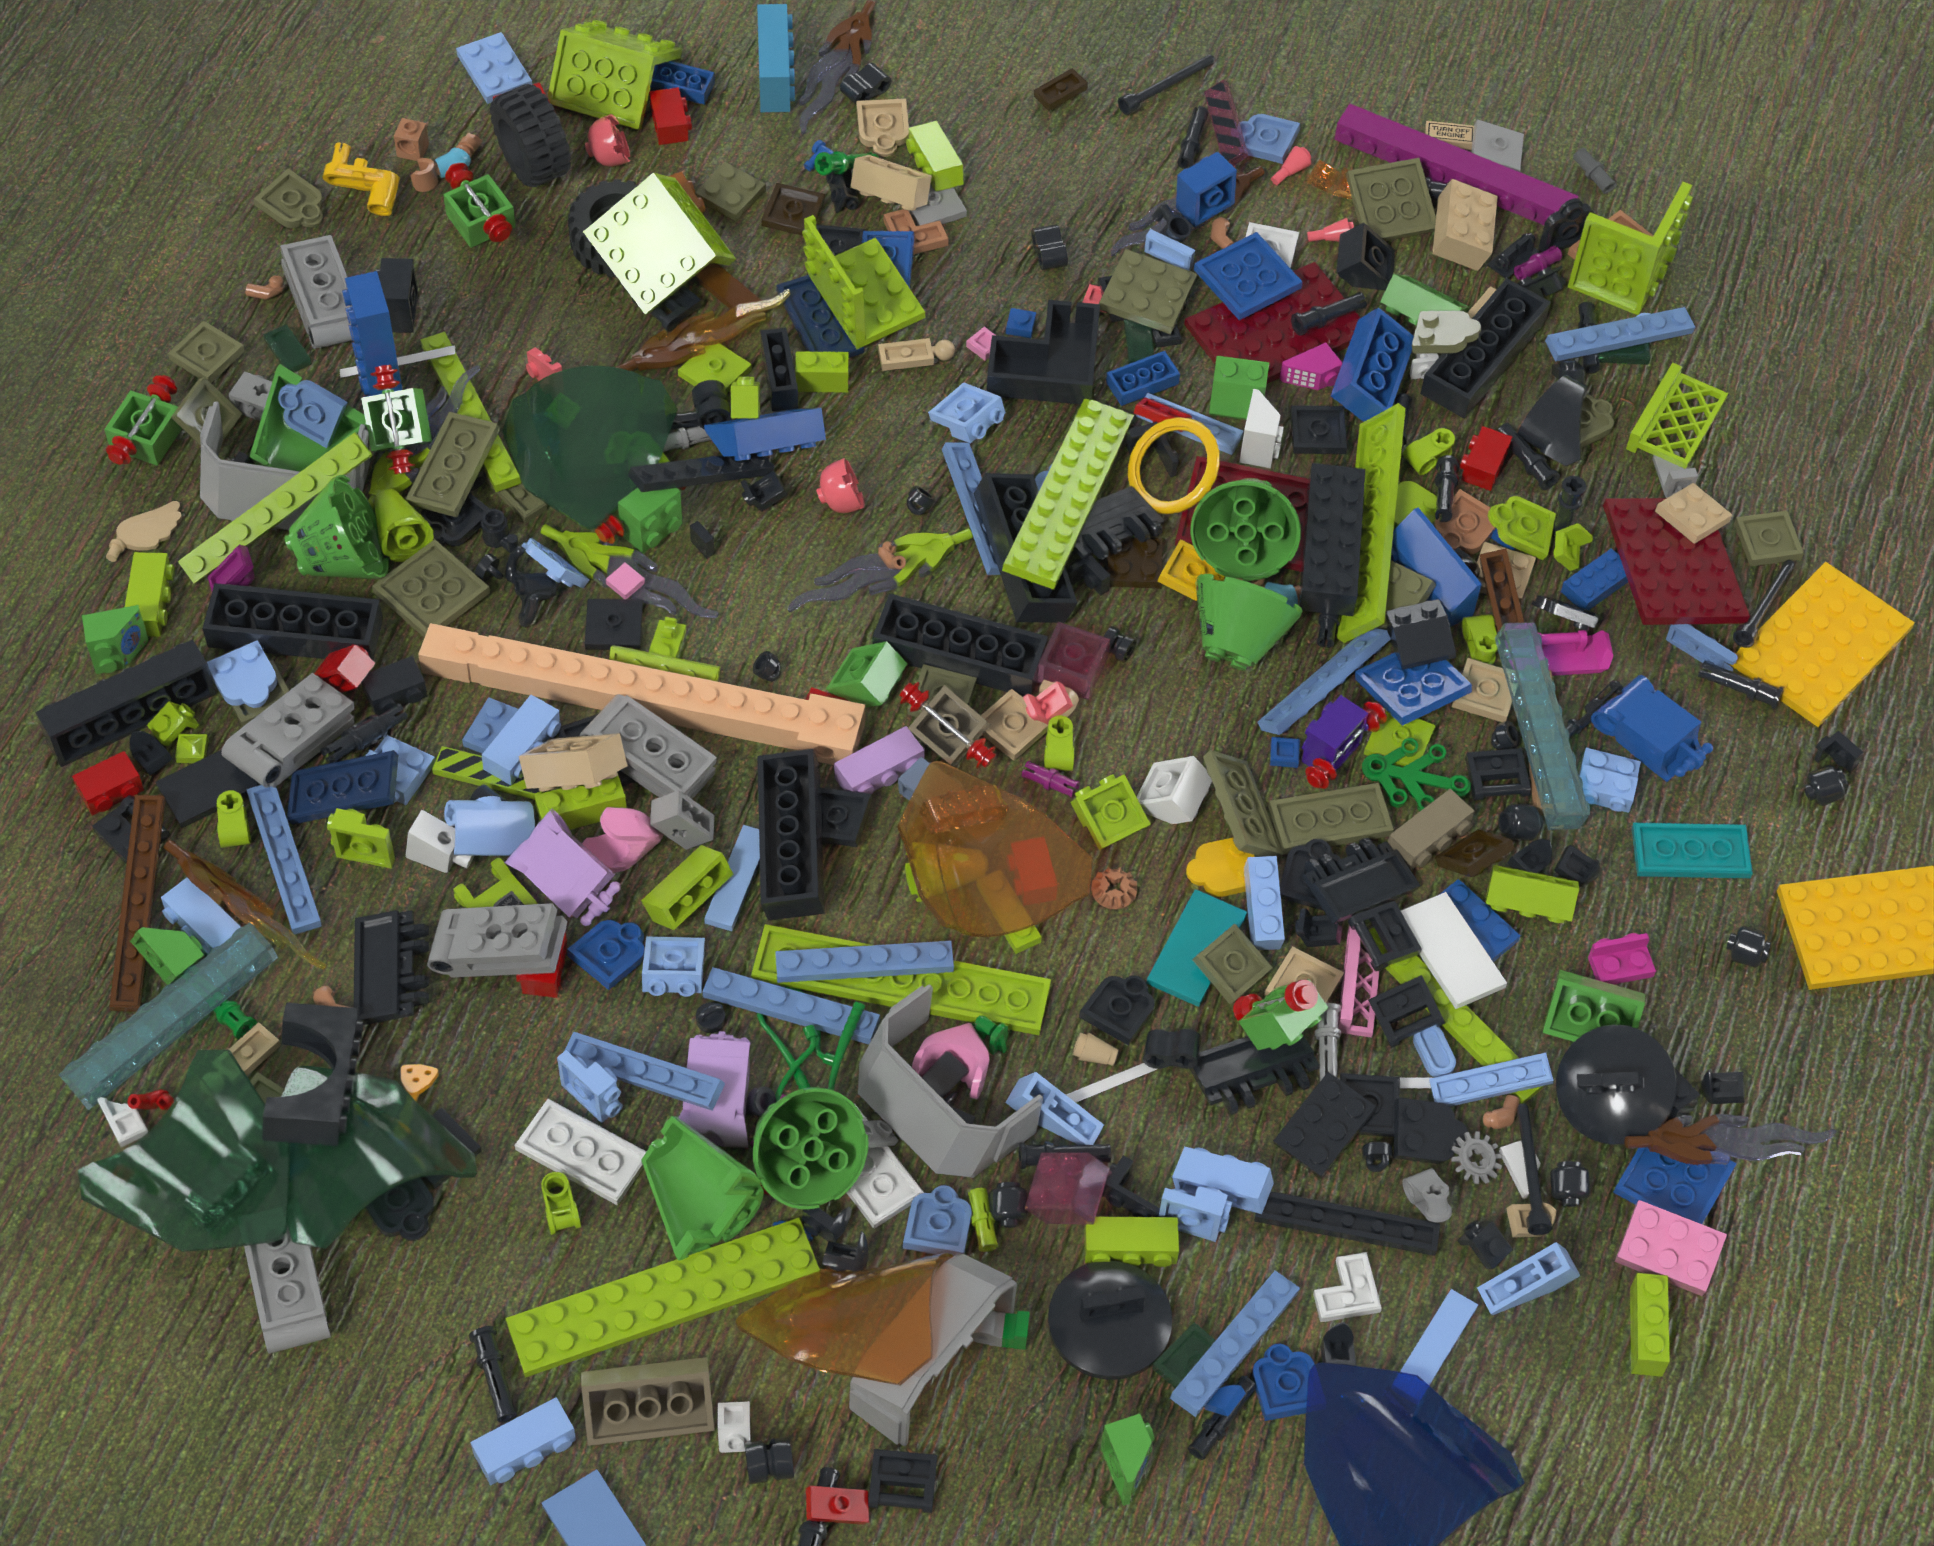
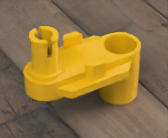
M341 142L336 143L332 162L325 165L323 180L334 186L370 191L367 209L376 215L390 216L393 211L400 177L391 171L367 168L368 161L361 158L355 159L354 166L347 165L351 146L343 143L342 148H340Z

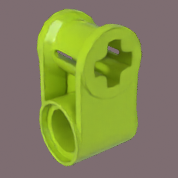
M1439 428L1420 440L1409 444L1403 452V457L1419 475H1425L1436 467V462L1440 457L1445 455L1452 456L1451 447L1455 442V436L1450 430Z
M1488 614L1464 617L1462 619V632L1467 642L1471 659L1493 665L1496 660V652L1500 646L1493 616Z
M1054 716L1048 723L1044 768L1073 771V724L1066 716Z
M233 790L223 792L217 799V829L220 847L226 848L251 844L247 812L242 796Z
M560 1172L547 1174L543 1178L541 1185L550 1234L554 1235L558 1230L573 1226L576 1229L581 1228L575 1201H573L567 1177ZM554 1187L563 1188V1191L558 1194L549 1192Z

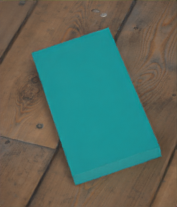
M1633 823L1632 825L1637 876L1751 878L1753 874L1746 825Z
M1195 889L1153 966L1146 984L1200 1007L1212 983L1192 959L1233 924H1236L1241 929L1248 912Z

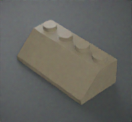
M707 1357L581 1372V1388L588 1446L715 1431Z

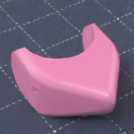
M607 807L600 817L602 829L606 834L586 838L582 844L615 873L632 867L661 841L663 833L650 825V817L641 811L631 808Z
M966 1023L928 1036L917 1051L912 1068L922 1077L945 1051H949L968 1069V1072L961 1081L966 1082L968 1088L971 1089L970 1098L977 1100L984 1087L989 1065V1052L973 1025Z

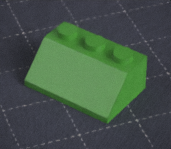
M1393 274L1380 301L1387 305L1385 310L1397 316L1403 313L1409 317L1408 321L1416 326L1420 311H1464L1468 313L1472 308L1408 275Z
M1559 970L1543 1033L1575 1042L1583 1034L1602 1026L1624 1025L1638 1029L1645 1005V994Z

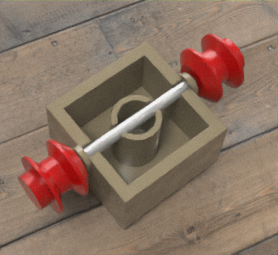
M919 682L914 685L912 683L906 685L900 693L902 697L900 704L908 702L911 705V713L922 710L908 728L912 733L954 768L966 753V760L974 758L978 761L977 769L981 766L986 768L996 757V754L993 753L996 747L987 748L985 746L986 738L979 739L990 726L983 717L945 685L931 702H928L929 690L921 692L918 689Z

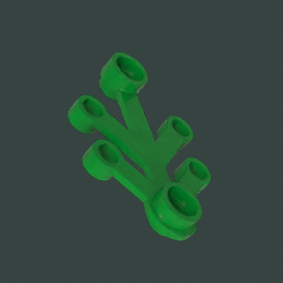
M1406 738L1403 740L1401 747L1385 756L1371 754L1362 763L1364 776L1371 781H1378L1389 796L1390 804L1395 808H1401L1406 804L1407 793L1402 789H1397L1390 777L1402 781L1416 801L1419 812L1424 809L1421 802L1427 801L1431 804L1435 800L1432 796L1425 795L1418 783L1446 789L1447 791L1451 789L1461 799L1467 797L1471 787L1470 781L1462 775L1448 778L1421 772V770L1431 764L1440 763L1444 760L1446 749L1441 744L1432 745L1429 753L1404 767L1394 766V763L1405 756L1412 757L1417 753L1418 742L1413 738ZM1411 744L1414 746V750L1408 751L1404 746ZM1438 750L1442 753V756L1436 757L1432 752ZM1377 763L1381 766V769L1375 770L1371 765ZM1461 782L1464 784V788L1459 789L1454 783ZM1400 795L1403 797V801L1397 802L1393 796Z

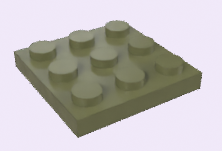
M1420 158L1347 171L1345 175L1359 225L1365 223L1384 241L1435 232L1436 216Z
M1125 249L1099 302L1100 310L1171 334L1196 282L1197 273Z
M435 539L372 585L373 592L424 638L430 623L447 626L490 594L489 586Z

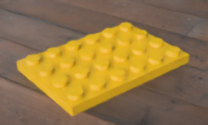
M1825 561L1757 631L1758 637L1754 644L1749 648L1741 647L1735 653L1738 659L1731 666L1752 680L1755 677H1760L1764 683L1775 687H1785L1780 701L1819 727L1911 631L1915 622Z
M1934 866L1778 886L1779 900L1809 990L1934 974Z

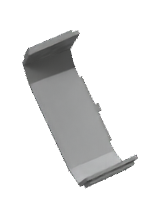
M214 402L213 406H209L200 434V498L217 518L234 521L297 475L299 471L221 460L218 455L223 442V430L219 402ZM361 424L358 435L370 451L368 430L365 429L364 424ZM370 458L345 475L350 479V482L347 483L353 489L359 487L363 492L371 462ZM314 499L271 530H289Z
M930 984L926 987L920 986L891 1007L889 1013L883 1018L859 1063L858 1094L935 1173L974 1178L992 1163L999 1162L1019 1146V1142H1025L1036 1133L1043 1097L1040 1094L996 1127L967 1124L892 1048L929 1019L933 987Z
M961 1253L945 1261L867 1352L850 1382V1410L898 1445L900 1443L902 1446H906L909 1441L910 1410L925 1385L933 1376L937 1377L962 1346L967 1349L973 1341L971 1335L992 1310L1001 1313H1014L1017 1283L1012 1280V1277Z

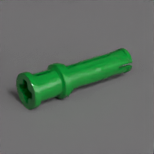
M836 151L832 154L821 152L815 158V169L820 175H829L831 172L843 174L846 170H853L855 158L866 155L878 156L874 152L862 154H844L841 151Z
M191 969L185 973L182 983L189 987L216 1013L217 1021L222 1025H227L233 1031V1036L237 1040H240L257 1024L255 1018L247 1016L240 1010V1004L226 999L196 969ZM204 988L214 998L212 999L202 989Z

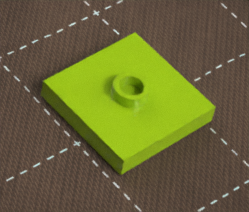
M711 338L691 359L678 369V376L693 386L706 380L720 381L724 384L728 393L731 390L732 383L737 382L738 377H745L752 370V364Z
M1385 709L1387 721L1384 724H1379L1380 728L1377 732L1371 733L1364 750V755L1380 754L1385 756L1401 747L1404 739L1413 738L1418 742L1417 753L1412 757L1405 756L1393 764L1404 767L1425 754L1436 725L1415 719L1402 726ZM1411 744L1404 746L1408 751L1414 750V746Z

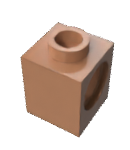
M405 118L401 119L394 134L397 157L414 161L423 158L429 145L426 123Z

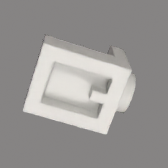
M1437 353L1416 354L1417 359L1412 360L1411 379H1424L1425 373L1438 359Z
M749 1401L718 1403L719 1451L721 1453L745 1452L744 1443L751 1442Z

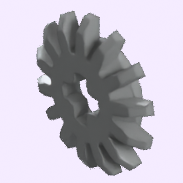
M1475 1131L1474 1138L1472 1139L1469 1132L1464 1133L1465 1142L1460 1137L1456 1139L1461 1148L1452 1146L1451 1149L1459 1155L1458 1157H1452L1451 1160L1453 1162H1461V1165L1455 1170L1456 1172H1460L1463 1169L1466 1170L1464 1180H1468L1472 1174L1474 1184H1479V1176L1485 1184L1489 1183L1487 1175L1494 1179L1498 1176L1493 1171V1168H1502V1165L1495 1163L1496 1159L1502 1158V1154H1495L1494 1152L1498 1145L1496 1143L1493 1145L1488 1144L1490 1139L1488 1135L1481 1140L1480 1132ZM1473 1150L1477 1155L1481 1154L1483 1157V1159L1479 1161L1480 1166H1478L1476 1162H1471L1469 1159V1157L1473 1155Z

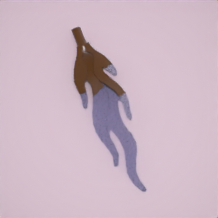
M872 0L866 1L861 12H856L855 15L835 26L828 34L823 46L819 49V56L824 57L810 70L805 94L799 99V105L803 106L811 100L820 81H822V88L817 98L802 112L800 118L802 134L806 133L807 123L810 118L832 102L835 87L842 74L849 68L850 70L846 73L845 77L859 72L861 67L860 44L863 45L865 54L870 52L872 34L869 22L870 14L875 7V3ZM838 42H840V43L831 51V49L834 47V45L837 44Z
M1261 166L1245 174L1243 172L1236 173L1235 202L1223 210L1224 214L1235 208L1244 191L1249 187L1250 182L1265 174ZM1176 198L1168 199L1156 205L1142 219L1130 223L1129 230H1142L1155 221L1152 215L1162 203L1168 204L1174 215L1184 217L1176 209ZM1214 216L1204 221L1203 223L1197 225L1196 227H1194L1190 223L1191 230L1198 229L1208 224L1214 218ZM1165 218L1147 230L1124 236L1118 240L1111 250V256H1115L1122 248L1128 245L1145 243L1146 234L1150 229L1160 233L1167 223Z
M1728 1114L1708 1116L1689 1127H1685L1690 1124L1692 1116L1684 1115L1667 1121L1655 1131H1649L1647 1136H1626L1624 1143L1626 1148H1648L1650 1152H1656L1686 1164L1727 1165L1730 1161L1729 1156L1743 1160L1760 1161L1788 1153L1802 1155L1805 1148L1792 1142L1762 1145L1761 1143L1782 1139L1818 1144L1835 1136L1836 1130L1831 1129L1821 1133H1811L1781 1123H1770L1754 1128H1734L1745 1126L1749 1118Z

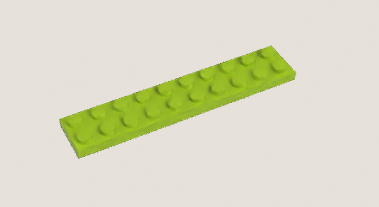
M1083 400L1004 562L1002 571L1054 590L1127 435V431L1133 422V414L1098 401Z
M1399 403L1366 420L1359 426L1355 468L1365 469L1358 594L1353 617L1339 615L1340 624L1338 626L1337 639L1343 643L1379 627L1385 621L1406 409Z
M765 924L751 974L752 979L889 1007L896 1005L920 986L926 987L930 984L933 987L929 1012L931 1015L972 1023L978 1016L983 1015L997 1024V1026L1001 1023L1006 1024L1008 1030L1040 1035L1051 979L953 960V972L777 983L776 951L872 945Z
M800 1218L688 1255L689 1257L678 1261L676 1259L505 1318L525 1378L820 1276L819 1266Z

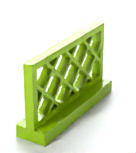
M1672 362L1633 428L1626 449L1636 453L1639 448L1686 469L1727 399L1728 393L1681 373L1682 366ZM1683 383L1692 387L1694 392L1683 394L1679 386ZM1710 395L1719 400L1716 403L1707 404L1704 396ZM1697 398L1701 406L1690 408L1686 400ZM1680 401L1683 409L1672 411L1669 403ZM1704 412L1707 420L1696 422L1693 414ZM1687 415L1690 423L1679 425L1676 417ZM1670 419L1673 427L1662 429L1659 421ZM1694 430L1697 438L1686 440L1683 432ZM1676 433L1680 441L1669 443L1665 435ZM1659 437L1663 445L1655 446L1647 441L1650 438ZM1683 447L1687 454L1685 459L1675 455L1673 449Z

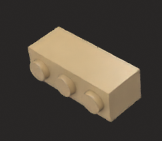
M866 155L855 158L851 188L859 190L861 195L877 196L881 198L882 202L898 203L902 205L903 209L913 211L917 207L927 205L932 175L878 157Z

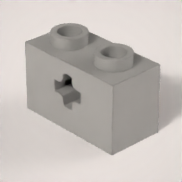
M244 371L229 393L230 402L242 415L261 421L272 381L266 380L260 375H253Z
M680 790L652 800L650 825L687 850L713 840L714 815Z

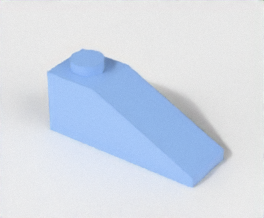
M1037 1072L1022 1077L1017 1081L1005 1103L1017 1111L1040 1094L1043 1097L1038 1121L1039 1126L1077 1145L1094 1144L1104 1124Z
M1556 1242L1482 1284L1477 1289L1490 1314L1495 1315L1553 1292L1580 1277V1274L1567 1250Z

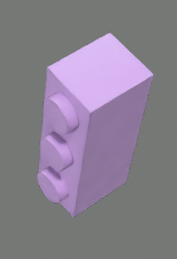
M905 726L835 762L834 778L844 791L872 794L883 786L894 784L920 757L924 758V749L908 727Z

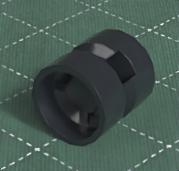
M706 380L694 386L692 399L700 428L704 429V425L732 420L727 392L723 383L717 380Z
M789 1436L773 1438L767 1445L762 1440L744 1443L749 1484L767 1482L770 1476H773L777 1481L794 1478Z

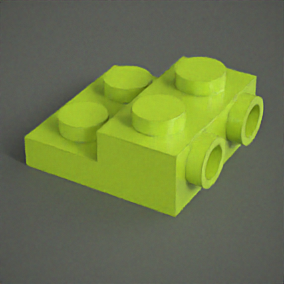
M1112 774L1100 780V786L1091 790L1090 786H1087L1075 793L1076 798L1070 802L1083 828L1087 826L1099 851L1151 825L1125 774L1117 778Z
M336 808L335 813L330 814L327 830L331 833V845L334 846L337 858L392 869L395 855L389 829H385L377 824L367 825L365 814L354 809L343 810Z

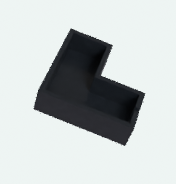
M1048 300L1044 340L992 335L986 391L1004 398L1082 404L1084 399L1091 400L1100 304L1077 302L1075 323H1070L1072 302Z

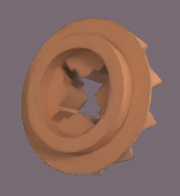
M1108 867L1105 871L1098 872L1094 880H1092V895L1105 908L1122 909L1129 906L1135 900L1137 881L1132 878L1131 872L1126 873L1122 871L1121 867L1118 869H1110ZM1121 882L1119 888L1120 891H1118L1117 889L1109 891V883L1115 885Z

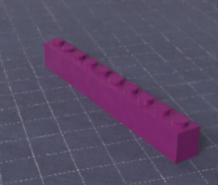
M1353 104L1348 105L1337 122L1334 140L1389 163L1420 158L1425 177H1431L1433 181L1443 183L1454 179L1496 195L1498 207L1542 225L1545 224L1546 219L1551 214L1559 211V208L1566 201L1579 197Z

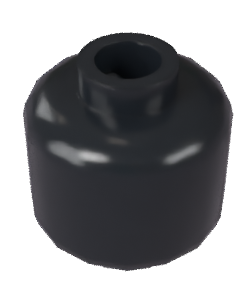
M1826 765L1809 772L1806 777L1807 784L1803 785L1808 800H1815L1820 806H1825L1844 798L1845 790L1848 789V783L1840 768L1835 769L1831 765Z
M1510 804L1501 812L1498 825L1506 838L1513 841H1531L1537 837L1542 829L1543 818L1537 808L1531 804Z
M1742 926L1738 929L1737 934H1730L1726 949L1731 950V959L1734 962L1758 967L1761 962L1766 963L1772 941L1768 940L1766 932Z
M1559 1162L1557 1167L1551 1170V1196L1553 1199L1562 1201V1206H1580V1201L1590 1196L1589 1170L1582 1167L1581 1162Z
M1018 1182L997 1183L996 1188L989 1193L990 1212L995 1221L1001 1222L1002 1228L1019 1227V1221L1029 1217V1194Z

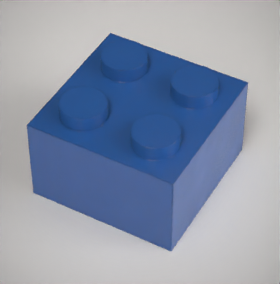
M1218 151L1209 157H1204L1192 167L1182 170L1177 175L1176 209L1196 227L1230 207L1235 202L1237 170Z

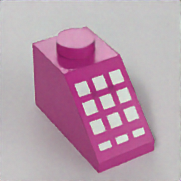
M1324 343L1283 361L1280 380L1284 383L1320 390L1324 387L1335 385L1342 362L1328 344Z

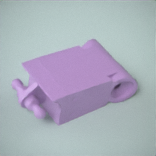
M550 809L534 828L530 837L521 843L504 862L524 873L568 917L572 915L578 918L588 906L589 911L580 919L584 926H589L593 918L600 916L603 911L607 912L610 909V903L613 901V895L621 889L618 882H612L606 891H601L615 874L580 841L572 836L565 821L553 809Z
M719 1031V1034H711L710 1036L699 1034L694 1038H690L687 1069L721 1079L725 1086L713 1111L683 1101V1110L679 1118L716 1145L748 1149L745 1113L750 1075V1042L745 1037L739 1039L733 1035H725L724 1031Z

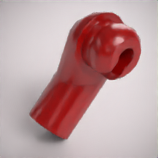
M159 1089L145 1094H131L127 1103L131 1109L153 1110L159 1107L161 1110H168L173 1105L174 1099L169 1095L168 1091Z

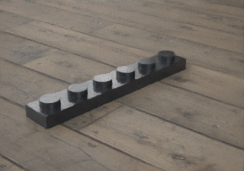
M757 453L750 454L751 459L735 461L734 456L724 457L720 455L630 467L628 477L641 492L766 476L774 470L775 466L766 456L757 457Z
M1272 1191L1269 1194L1262 1214L1255 1213L1254 1222L1435 1256L1437 1252L1440 1223Z

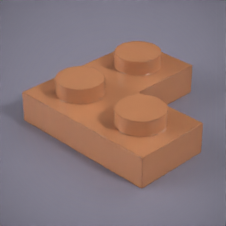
M902 209L883 214V221L888 231H914L913 255L948 246L949 239L940 221L915 226L909 210Z

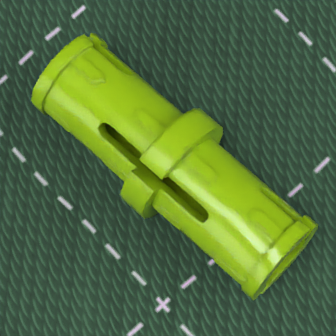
M975 1188L968 1192L973 1214L971 1223L976 1229L979 1251H993L996 1247L998 1248L993 1224L995 1220L989 1207L988 1191L986 1188Z

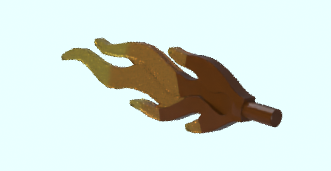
M787 289L770 300L737 305L716 319L714 311L694 316L679 324L668 335L667 331L663 330L651 337L638 352L632 355L631 360L614 367L615 372L619 377L635 369L642 371L672 367L695 356L704 354L706 352L704 346L732 339L756 322L766 320V314L761 311L772 309L783 303L789 297L790 290Z
M168 840L165 843L164 849L178 859L177 863L181 866L187 878L217 904L220 905L224 901L241 921L271 940L279 949L283 950L287 943L299 957L325 970L327 965L308 953L292 931L272 919L275 911L254 893L236 883V879L194 853L185 851L173 840Z

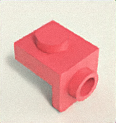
M1058 681L1036 697L1030 694H1026L1023 697L1027 705V714L1033 720H1038L1047 725L1051 718L1062 715L1073 706L1064 685Z

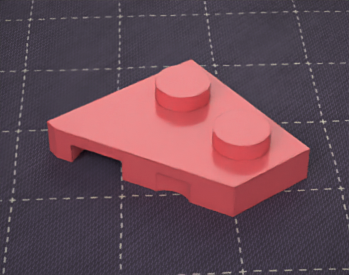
M536 347L527 351L528 363L526 364V369L532 378L536 377L540 382L543 392L546 395L550 394L554 401L560 393L565 396L562 366L560 363L556 362L551 365L549 363L551 358L546 354L544 355Z

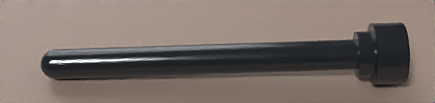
M1211 54L1206 55L1137 94L1127 93L1119 97L1118 106L1121 112L1125 115H1130L1137 111L1141 102L1211 65L1215 60L1214 56Z
M1788 559L1784 562L1748 622L1737 627L1733 634V639L1737 645L1749 648L1758 637L1757 627L1795 567L1793 560Z
M1521 1103L1517 1107L1531 1206L1529 1216L1526 1218L1527 1230L1532 1235H1545L1552 1230L1551 1216L1543 1209L1529 1107L1527 1104Z

